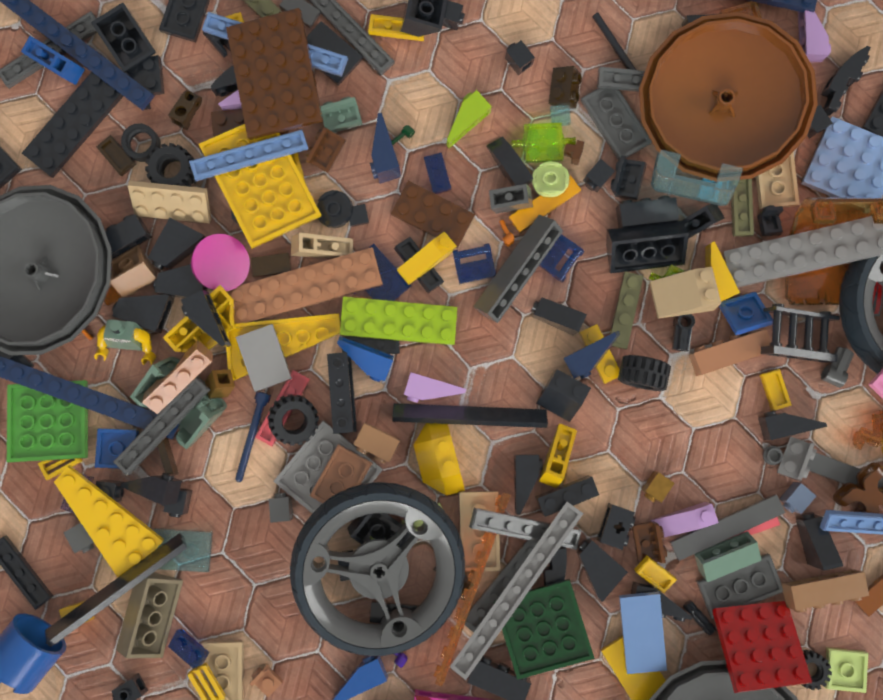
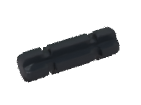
M691 600L683 605V608L706 634L710 636L716 631V627L709 622L708 618Z

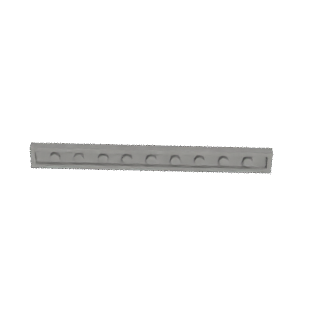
M565 503L451 664L450 668L465 680L469 677L584 514L570 503Z

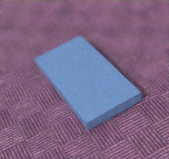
M648 592L619 595L627 674L667 671L660 593Z

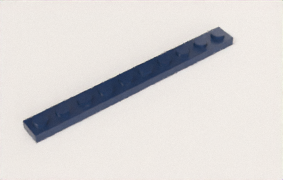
M0 0L4 6L142 111L155 97L30 0Z
M0 356V378L145 429L158 415L148 409ZM181 422L166 436L167 438L174 440Z

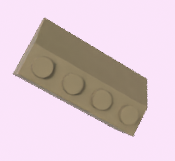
M152 573L132 588L116 650L125 658H163L183 583L182 579Z

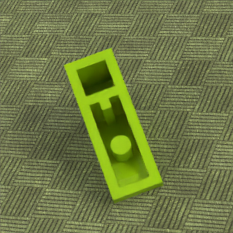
M477 90L474 93H468L463 98L462 105L447 138L446 146L448 148L452 147L491 113L492 106Z

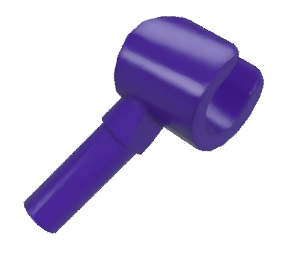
M400 652L395 654L397 657L394 663L402 668L408 658L406 654Z

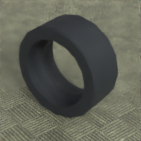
M143 123L129 126L121 137L123 150L133 160L139 162H146V158L150 159L149 153H154L155 147L161 148L158 134L151 127ZM139 133H147L152 139L150 147L142 153L134 152L131 148L132 139Z

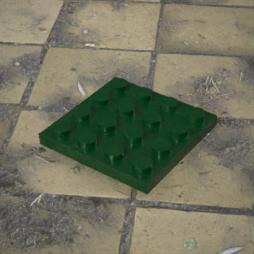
M570 579L529 590L502 629L517 680L595 659Z

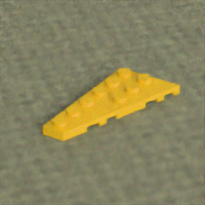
M340 314L234 324V328L227 334L232 345L226 347L228 370L231 369L234 381L248 375L236 340L237 336L273 324L284 356L287 358L340 334Z
M69 465L54 481L117 578L154 552L164 539L72 466Z

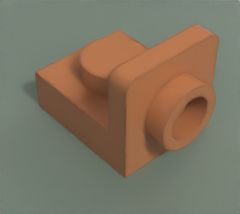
M266 665L263 669L257 668L251 675L253 679L249 684L251 686L255 684L269 697L282 684L283 680Z

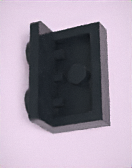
M621 155L620 161L616 163L615 171L617 173L615 179L611 181V190L615 197L638 200L647 166L646 162L628 160L626 156Z

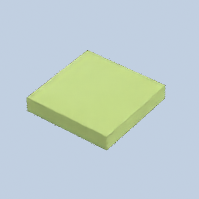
M826 647L827 663L831 665V668L828 670L832 672V675L827 676L831 680L830 682L825 680L827 684L825 688L866 693L868 652Z

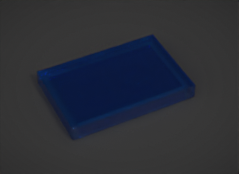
M373 243L369 248L372 247L374 249L383 285L365 291L372 299L396 301L412 285H408L398 273L397 268Z

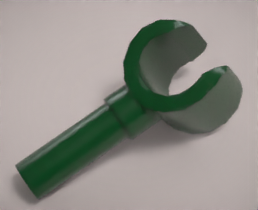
M409 125L404 126L401 133L391 140L392 145L404 136L410 139L415 134L414 129Z

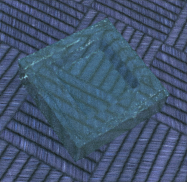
M569 105L550 107L551 126L571 124Z

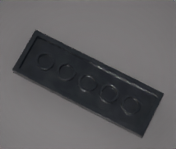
M91 72L23 150L22 154L50 177L54 178L123 96Z

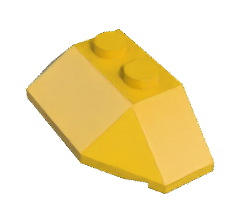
M219 285L210 293V296L226 334H228L234 328V299ZM186 316L163 337L175 352H186L197 341H200L209 350L217 344L212 337Z
M426 423L413 444L423 483L446 496L465 491L448 424Z

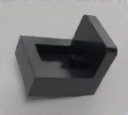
M766 206L757 216L762 236H780L783 233L779 217L784 211L782 206Z

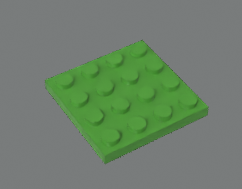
M86 380L70 381L88 388V381ZM20 384L7 385V462L88 458V409Z

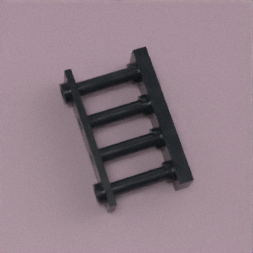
M772 304V307L763 308V312L773 313L772 343L769 346H761V354L821 363L837 362L838 354H831L827 350L829 321L840 320V316L831 315L832 312L829 311L816 313L785 308L784 304ZM782 315L789 316L788 345L782 347V343H780ZM798 317L805 318L804 346L801 349H798L796 345ZM813 320L821 321L819 349L817 351H814V348H812Z
M347 352L327 354L333 434L357 432L352 359L347 355Z

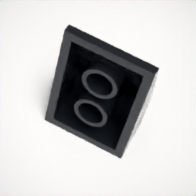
M123 2L91 22L124 73L156 53L139 23Z
M373 513L354 519L347 530L351 538L363 544L371 540L369 536H372L374 539H389L404 523L394 514ZM408 531L397 545L402 547L412 534Z

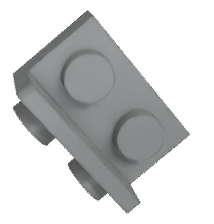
M790 436L777 473L797 481L807 478L810 467H807L809 459L813 460L817 449H814L815 444Z

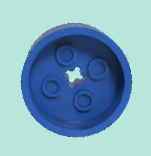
M17 614L0 634V683L2 682L14 688L13 692L18 694L31 693L66 650L64 638L52 647L46 644L45 630L52 625L30 614Z

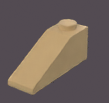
M298 233L291 237V256L337 258L353 253V239L307 233Z

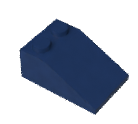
M382 112L378 113L371 154L373 162H370L374 179L378 178L380 184L401 177L400 167Z

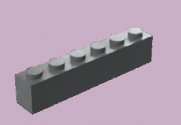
M538 215L473 306L483 316L496 323L501 320L562 234L563 230L555 220Z

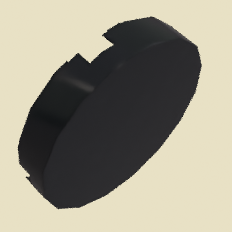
M337 190L325 192L320 196L317 208L321 213V217L318 220L328 228L344 226L350 220L353 213V205L350 198L345 193Z

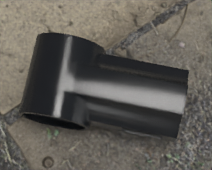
M692 314L680 315L674 318L672 350L689 352L692 327L695 324V318ZM682 317L687 320L686 327L681 325L680 320Z

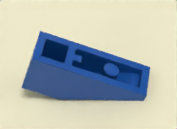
M29 36L21 50L23 54L74 85L78 83L85 70L32 36Z
M339 336L337 344L347 352V355L366 375H369L374 381L386 380L393 362V355Z
M380 656L364 657L362 662L333 696L332 700H348L387 682L388 674Z

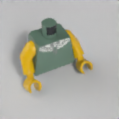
M109 319L106 325L99 329L97 334L98 348L94 355L96 360L99 355L104 357V361L106 360L109 353L106 347L145 352L141 359L143 365L148 360L150 365L155 361L156 355L151 352L150 335L137 323Z

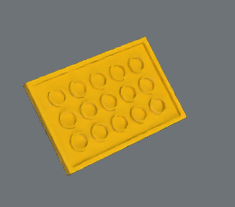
M245 124L198 145L205 157L280 136V133L250 140L247 138ZM291 155L214 176L251 249L321 217V213Z

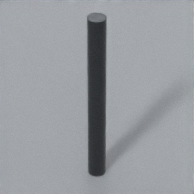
M599 12L594 14L592 18L626 69L636 70Z

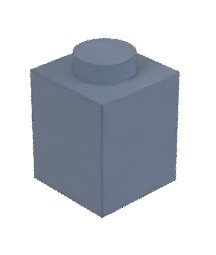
M793 482L779 500L784 503L783 507L790 513L802 514L815 499L816 495L802 483Z

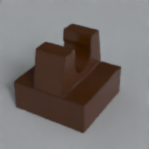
M577 140L576 145L566 143L564 156L572 158L571 164L579 165L584 149V141Z

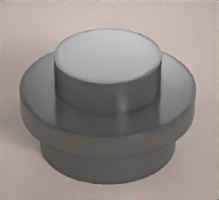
M768 446L763 451V459L767 464L777 465L782 461L783 453L780 448Z

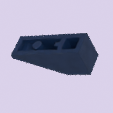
M616 331L563 358L573 378L575 379L580 376L581 379L590 376V371L597 367L619 337L620 332Z

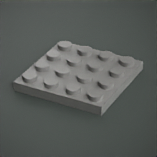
M322 421L318 429L315 430L316 434L309 437L310 440L304 443L273 481L311 513L323 504L310 497V494L338 444L373 462L361 484L373 483L383 470L368 456L357 451V447L340 433L333 434V428L325 421Z

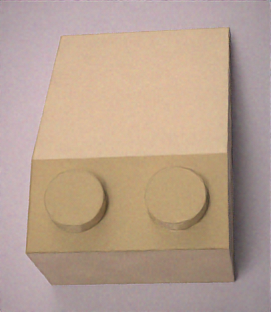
M712 267L693 269L649 282L658 319L714 311L721 304Z

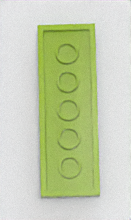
M343 297L340 336L455 345L457 307Z

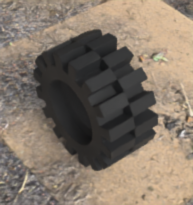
M804 650L803 654L806 664L815 663L817 665V672L811 677L812 683L801 685L807 689L815 690L816 688L819 690L821 689L820 685L824 687L827 685L825 680L829 682L831 680L827 677L832 675V672L828 670L831 668V665L827 663L828 660L815 651Z

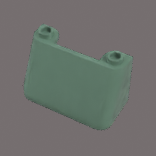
M169 357L153 364L130 398L138 406L148 408L142 403L144 392L157 380L166 377L180 362V359ZM207 393L181 420L180 431L176 434V440L179 445L185 449L190 448L227 408L226 402L222 398L209 399Z

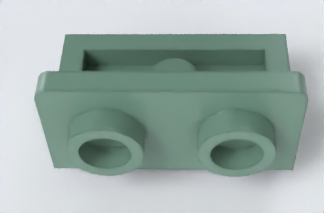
M344 97L338 102H326L321 106L324 127L332 132L363 125L355 97Z

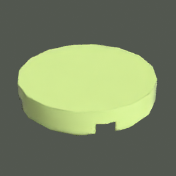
M554 161L540 164L532 174L533 188L543 197L559 196L567 189L570 181L566 167Z

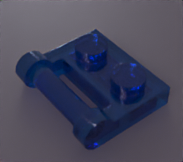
M561 234L539 266L563 283L566 279V274L578 257H581L585 251ZM568 249L572 250L573 253L561 270L555 269Z
M489 243L483 244L482 247L463 251L454 250L452 252L459 285L495 277L496 271ZM485 254L486 259L463 264L460 262L461 258Z

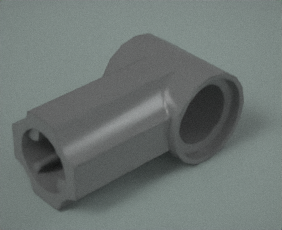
M836 347L834 354H838L837 362H830L824 368L821 380L841 388L848 379L847 370L854 353L847 348Z

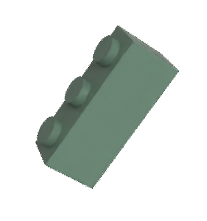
M748 531L694 554L698 570L707 582L761 561L758 543Z

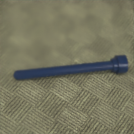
M259 391L255 394L256 408L236 473V482H242L263 408L269 403L270 394Z

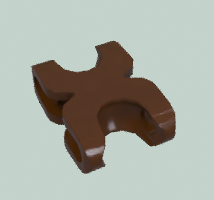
M875 462L868 464L857 473V484L845 483L834 493L833 500L840 506H848L853 502H858V507L854 512L879 514V505L883 506V487L878 488V482L883 477V467Z

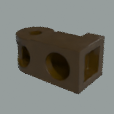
M189 90L184 91L168 114L172 123L188 130L191 125L190 121L201 106L202 97Z

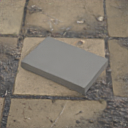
M273 324L236 337L255 392L292 379Z

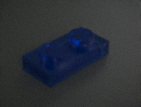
M442 152L424 157L432 192L438 194L451 190Z
M182 628L175 632L168 645L173 652L193 669L202 665L209 654L208 650Z

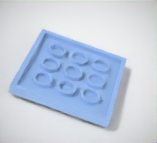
M832 116L830 120L833 124L825 129L801 184L873 214L876 212L883 195V137Z

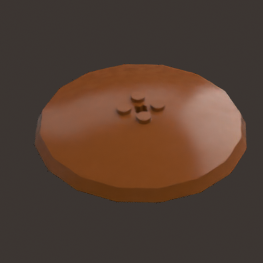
M740 12L702 16L673 31L649 58L639 87L641 122L656 151L682 172L715 182L752 179L784 163L807 137L818 105L815 70L800 43L772 21Z

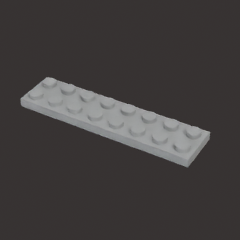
M883 214L724 251L726 265L738 288L883 255Z

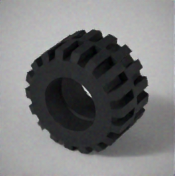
M165 143L161 144V148L157 146L154 148V153H149L150 159L146 158L145 163L148 166H145V171L148 173L146 175L151 180V183L192 187L193 183H197L189 161L195 159L185 148L178 144L177 146L174 143H169V146ZM172 162H180L181 168L179 173L172 178H165L164 170L166 166Z
M626 355L622 357L618 380L623 384L636 388L664 391L667 390L671 366L664 361L650 357Z
M289 394L287 397H280V400H276L274 406L270 407L268 415L269 428L275 438L286 445L287 443L290 446L295 444L302 445L303 441L306 440L308 442L310 440L309 437L316 434L315 429H318L319 426L317 424L319 421L318 412L305 397ZM291 409H299L304 414V422L296 430H287L282 425L284 414Z

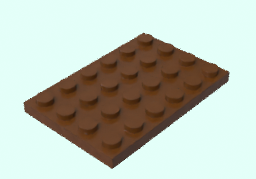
M300 8L226 27L248 139L252 140L323 122Z

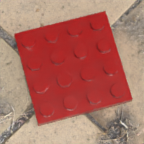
M785 601L722 607L712 610L734 693L812 683L793 618Z

